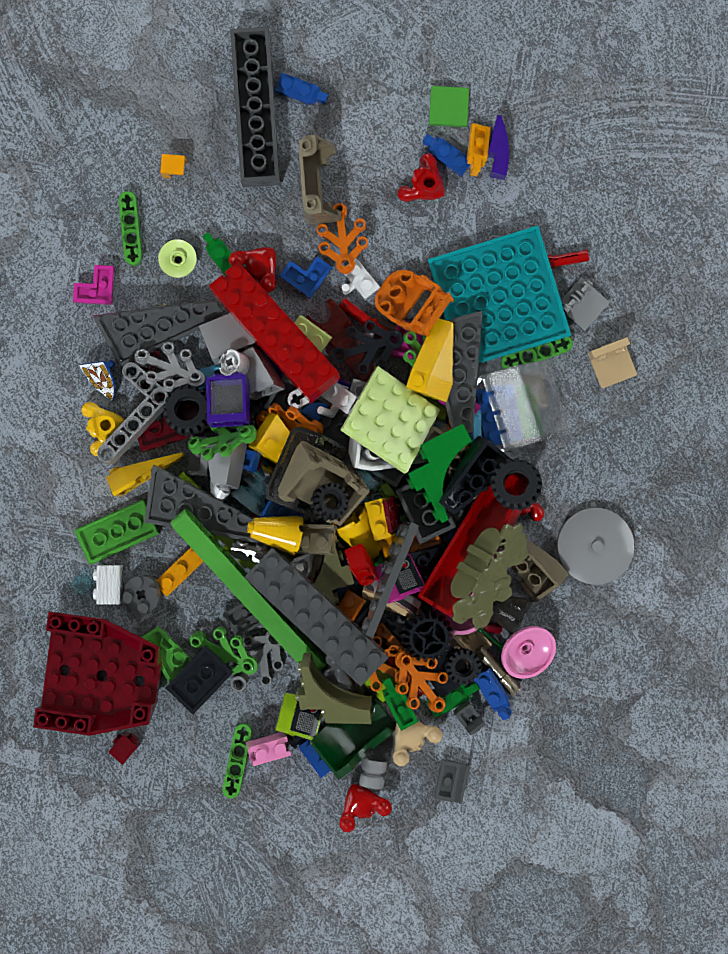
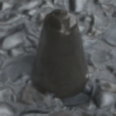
M511 596L503 602L494 601L491 618L513 635L520 627L531 601L516 596Z

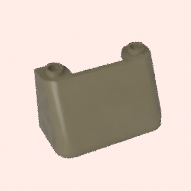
M316 134L305 136L299 142L303 218L310 225L341 221V211L332 209V205L329 202H322L320 167L328 166V158L331 155H336V146Z
M301 441L296 447L278 487V495L283 501L294 502L298 498L310 505L313 503L311 501L312 494L322 485L332 482L334 485L339 484L340 489L344 487V494L348 492L349 495L346 499H350V503L347 504L349 508L341 517L333 521L327 520L328 523H335L339 526L343 524L370 491L360 474L352 466L304 441ZM325 495L324 497L325 506L329 509H334L337 505L336 499L332 495Z

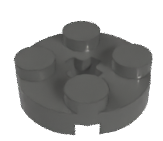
M149 575L135 576L125 584L122 600L133 612L140 614L148 613L156 609L161 602L162 593L160 594V585ZM144 590L146 598H140L139 591Z

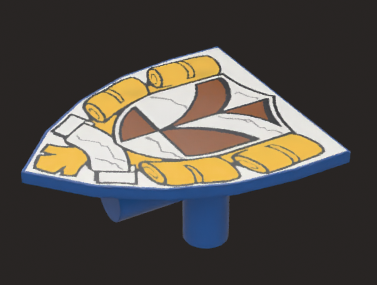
M114 361L80 364L82 372L95 389L113 401L115 381L110 369L115 366Z

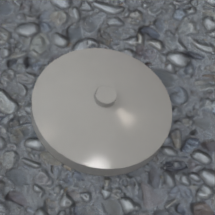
M588 508L576 512L562 525L557 538V554L561 565L573 578L588 584H605L620 577L629 567L634 554V539L629 526L619 515L603 508Z

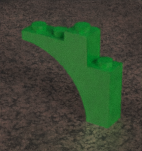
M463 424L421 444L422 450L419 452L423 460H428L429 463L408 473L410 478L407 481L411 489L415 488L416 491L425 489L426 492L423 495L427 503H432L434 507L432 513L436 521L440 520L441 523L449 520L445 507L439 503L443 495L447 470L455 456L465 446L472 443Z

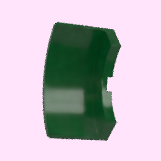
M370 691L363 695L372 696V724L328 723L310 741L311 746L338 780L356 767L365 757L369 747L374 749L395 731L396 723Z

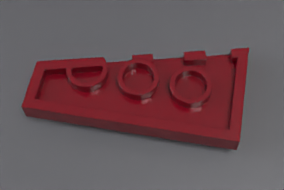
M197 403L185 404L180 410V419L188 421L195 418L199 412V405ZM164 417L152 423L138 438L141 451L146 452L187 439L188 437L177 434L167 424ZM206 428V429H204V431H205V432L211 431V428H210L209 430Z

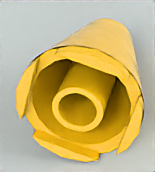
M358 505L341 526L332 523V525L337 526L335 533L351 547L363 544L372 559L379 555L381 547L378 540H373L364 506Z
M303 517L253 518L252 521L248 522L247 533H250V537L288 554L296 555L295 552H298L303 532L300 531L299 525L303 526Z

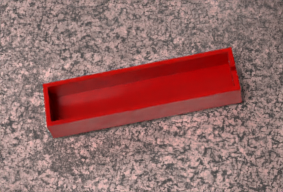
M239 261L225 272V277L221 275L209 285L213 295L310 404L341 379L336 368Z
M512 474L505 481L506 491L514 496L524 494L529 487L528 479L522 474ZM491 485L488 487V490L478 495L418 595L420 599L451 618L454 616L453 605L463 599L452 595L451 583L459 570L456 567L460 561L463 562L469 553L467 551L470 544L474 545L478 536L488 528H496L500 532L501 528L506 524L513 526L522 511L503 507L496 500Z

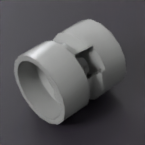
M365 756L362 762L364 772L360 776L359 785L371 789H383L385 783L383 773L387 770L388 760L380 757Z

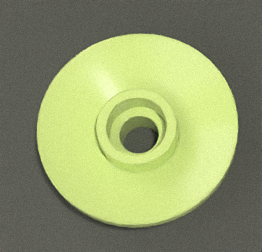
M176 239L163 245L159 252L158 261L161 269L168 276L181 278L193 271L196 266L197 256L194 248L188 242ZM177 257L182 258V261L180 263L175 262V259Z

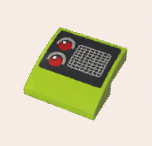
M285 693L275 730L290 736L296 735L312 740L318 733L322 717L321 709H300L299 701H296L295 694Z

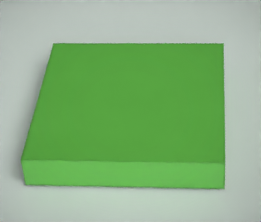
M431 86L429 126L467 128L469 88Z

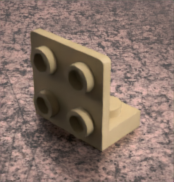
M628 337L588 353L602 389L637 375L627 350V346L630 345Z

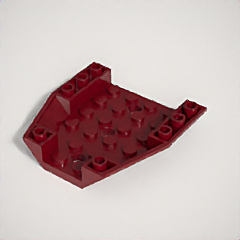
M48 611L46 631H51L42 702L40 707L35 708L33 728L91 736L149 725L158 701L162 670L160 646L106 619ZM63 665L69 666L70 673L68 675L62 673ZM100 670H104L107 673L105 681L101 680L98 676ZM138 675L143 676L145 679L143 686H139L136 683Z

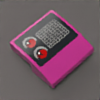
M407 554L387 602L388 604L405 599L407 595L420 592L425 585L411 554ZM382 564L375 567L379 578L377 580L378 583L382 574L380 571Z

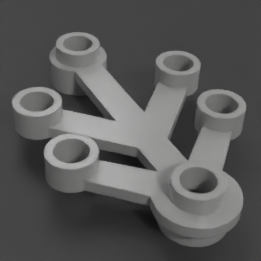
M165 342L162 346V351L167 356L169 363L150 356L149 352L145 349H140L135 353V363L138 366L144 367L150 364L165 370L159 373L154 371L147 372L146 382L152 385L157 381L164 380L163 388L167 392H171L177 387H183L184 385H189L191 388L192 386L199 388L205 382L204 374L195 369L191 360L192 353L188 349H183L180 352V360L185 363L187 371L180 368L174 354V345L171 342ZM179 376L182 379L174 381L171 377Z
M269 632L263 636L252 637L251 635H246L243 637L245 647L266 643L260 650L247 651L248 655L254 656L258 660V665L260 664V683L263 686H268L272 682L267 653L271 648L274 657L272 668L275 671H280L284 667L280 653L281 645L271 639L272 635ZM245 638H250L252 640L251 644H246ZM279 661L282 664L281 668H276L275 662ZM243 672L240 676H235L231 681V688L236 692L243 691L247 685L246 680L250 675ZM263 677H268L270 679L269 683H264ZM236 680H241L243 685L237 686Z

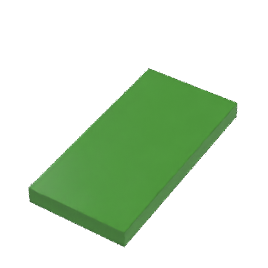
M145 499L74 530L89 565L160 534L156 524L144 522L147 507Z

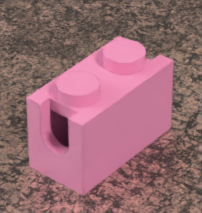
M280 732L246 742L249 760L252 765L256 766L291 756L286 743L288 742L287 736Z

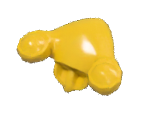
M87 402L82 405L81 412L83 416L91 418L87 422L86 430L89 431L92 437L98 438V440L90 445V452L94 456H98L97 452L100 446L125 419L114 412L99 407L94 402Z

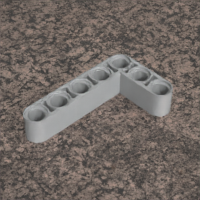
M132 362L124 365L122 373L146 398L98 449V458L108 465L114 464L164 411L163 404H167L165 401L166 397L170 398L169 394L157 382L148 389H142V385L146 382V372ZM132 369H136V375L133 377H129V371ZM159 394L165 395V399L162 402L156 401ZM146 408L152 409V413L149 416H143ZM138 422V428L134 431L130 430V425ZM125 436V442L122 445H117V439ZM111 450L112 456L109 459H104V453Z

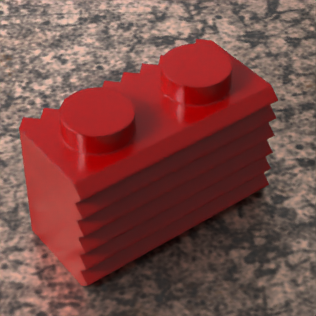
M363 544L353 546L344 551L349 569L360 585H370L379 579L373 559Z

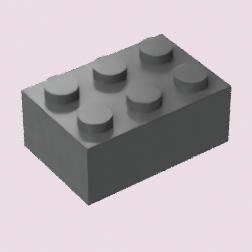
M408 484L395 490V494L408 522L419 525L415 534L419 545L456 527L446 508L449 520L443 523L440 520L436 521L432 513L434 507L431 502L427 503L423 495L426 492L425 489L416 491L415 488L411 489Z

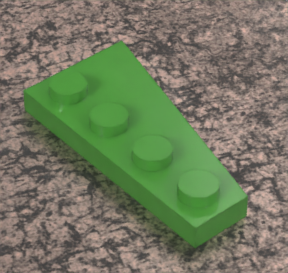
M160 626L142 636V638L160 646L162 672L169 683L192 660Z

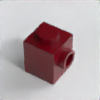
M125 732L123 735L119 733L112 741L115 745L108 753L123 765L141 743L139 738L132 732L130 734Z

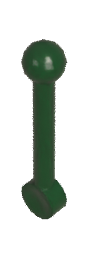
M481 627L477 630L494 642L500 651L503 650L505 644L498 642L484 628Z

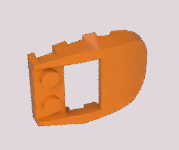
M398 270L390 274L375 296L377 310L390 319V321L406 331H412L428 337L430 336V330L448 304L454 301L450 293H445L438 284L433 283L428 277L416 275L409 270ZM425 290L431 292V295L412 322L404 321Z

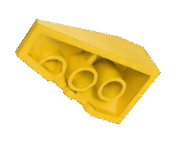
M438 319L429 332L430 336H426L412 368L406 388L418 394L447 402L453 386L454 323Z
M181 452L121 468L119 466L109 471L110 475L106 477L114 497L124 496L151 479L152 466L154 464L165 470L186 457V455Z

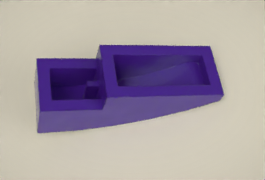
M497 115L488 150V157L494 159L490 177L505 180L509 165V144L502 116Z

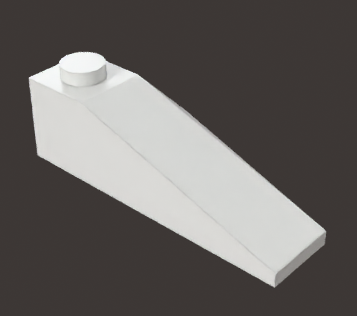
M350 437L348 452L353 468L367 471L395 468ZM418 452L412 465L429 461H424L420 452Z

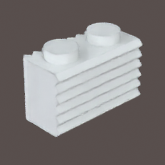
M97 565V569L93 571V580L96 581L93 599L96 600V604H122L123 565Z

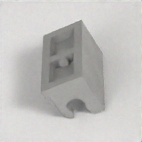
M198 437V438L206 439V438H210V437ZM190 450L188 475L209 476L208 461L204 460L201 453L193 454Z

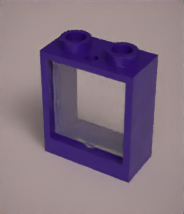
M234 372L227 376L213 374L212 377H206L207 423L210 427L250 425L249 379L241 372Z

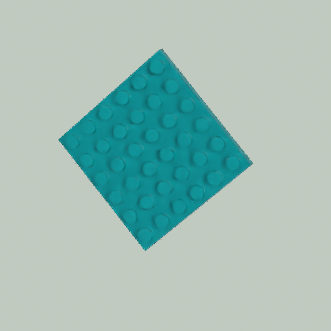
M538 225L428 259L434 283L438 284L445 293H450L454 299L453 303L450 302L443 311L445 320L479 311L483 312L479 364L571 336Z

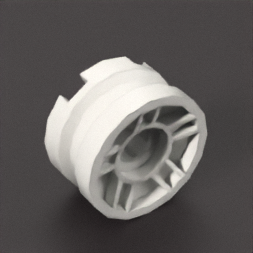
M232 349L227 350V353L223 354L219 361L221 364L220 372L225 376L231 375L234 372H241L246 375L250 366V361L245 354Z

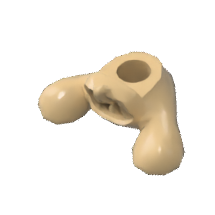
M418 721L401 731L396 722L394 763L398 766L407 765L409 763L407 750L409 752L421 750L425 743V738L431 743H439L443 737L442 730L437 726L425 725Z

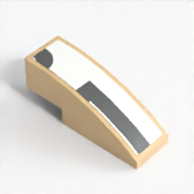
M377 580L370 585H364L362 598L370 601L373 600L378 586ZM410 594L405 599L387 603L385 610L414 619L412 614L416 613L418 615L422 602Z

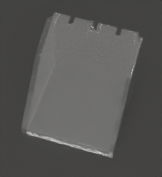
M549 359L494 371L482 375L477 380V386L484 384L486 392H495L494 395H490L488 398L492 411L500 410L501 412L494 415L498 431L503 429L507 431V433L500 434L504 447L501 451L504 453L572 432Z

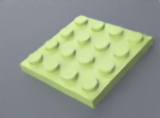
M377 366L340 430L405 474L409 471L421 448L420 445L423 444L440 409L416 392L407 389L406 385Z

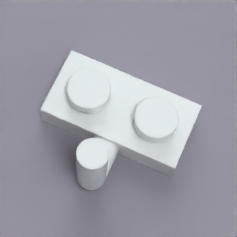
M356 258L354 260V270L349 274H344L350 283L342 285V293L347 295L356 288L366 300L378 291L380 287Z
M336 382L321 395L332 403L331 408L327 409L320 406L317 412L329 418L335 417L339 409L349 414L358 396Z

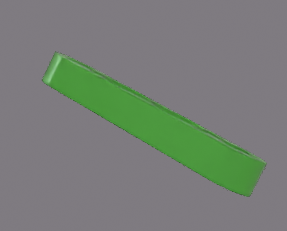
M125 191L119 196L124 258L129 265L138 266L143 261L138 202L132 192ZM128 196L133 200L130 201L131 210H128L127 204L123 202ZM127 215L135 216L133 224L125 223ZM131 233L137 236V240L134 243L127 242V236ZM127 247L134 248V253L138 256L134 262L129 259L132 256V250L130 248L127 249Z
M570 337L563 338V341L568 342L566 349L563 347L557 348V353H555L554 346L560 344L561 339L553 341L554 346L551 342L543 344L551 349L550 354L547 356L540 352V348L543 345L503 356L500 362L501 367L509 372L564 354L572 348V339ZM525 351H529L533 355L532 360L529 362L524 361L522 358V354ZM515 354H518L521 365H518V361L514 362L511 368L509 365L504 364L508 357L510 360L517 358Z
M247 723L238 724L234 731L223 784V794L227 798H235L241 790L248 751L246 743L242 741L236 742V739L240 740L241 733L238 730L245 727L249 734H245L243 741H251L252 728ZM236 746L244 748L245 753L242 756H237L234 753ZM232 765H238L241 768V772L238 775L231 773L230 767ZM232 779H239V782L235 780L234 788L237 791L234 790L233 793H229V789L226 787L231 785Z

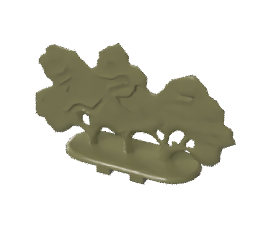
M520 522L515 526L506 524L501 528L500 532L496 528H488L478 536L474 545L470 544L467 549L469 553L463 562H459L456 567L459 570L451 583L452 595L456 598H463L453 605V621L462 624L472 617L475 629L484 628L488 625L493 615V602H503L512 596V589L509 586L511 575L507 574V570L511 566L519 565L528 557L527 535L522 532L523 526ZM499 546H505L504 550L497 552Z

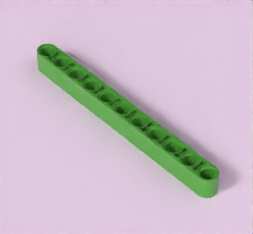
M184 509L170 522L174 530L298 664L299 661H302L303 653H311L319 671L328 665L323 655L301 631L244 578L247 572L188 509Z

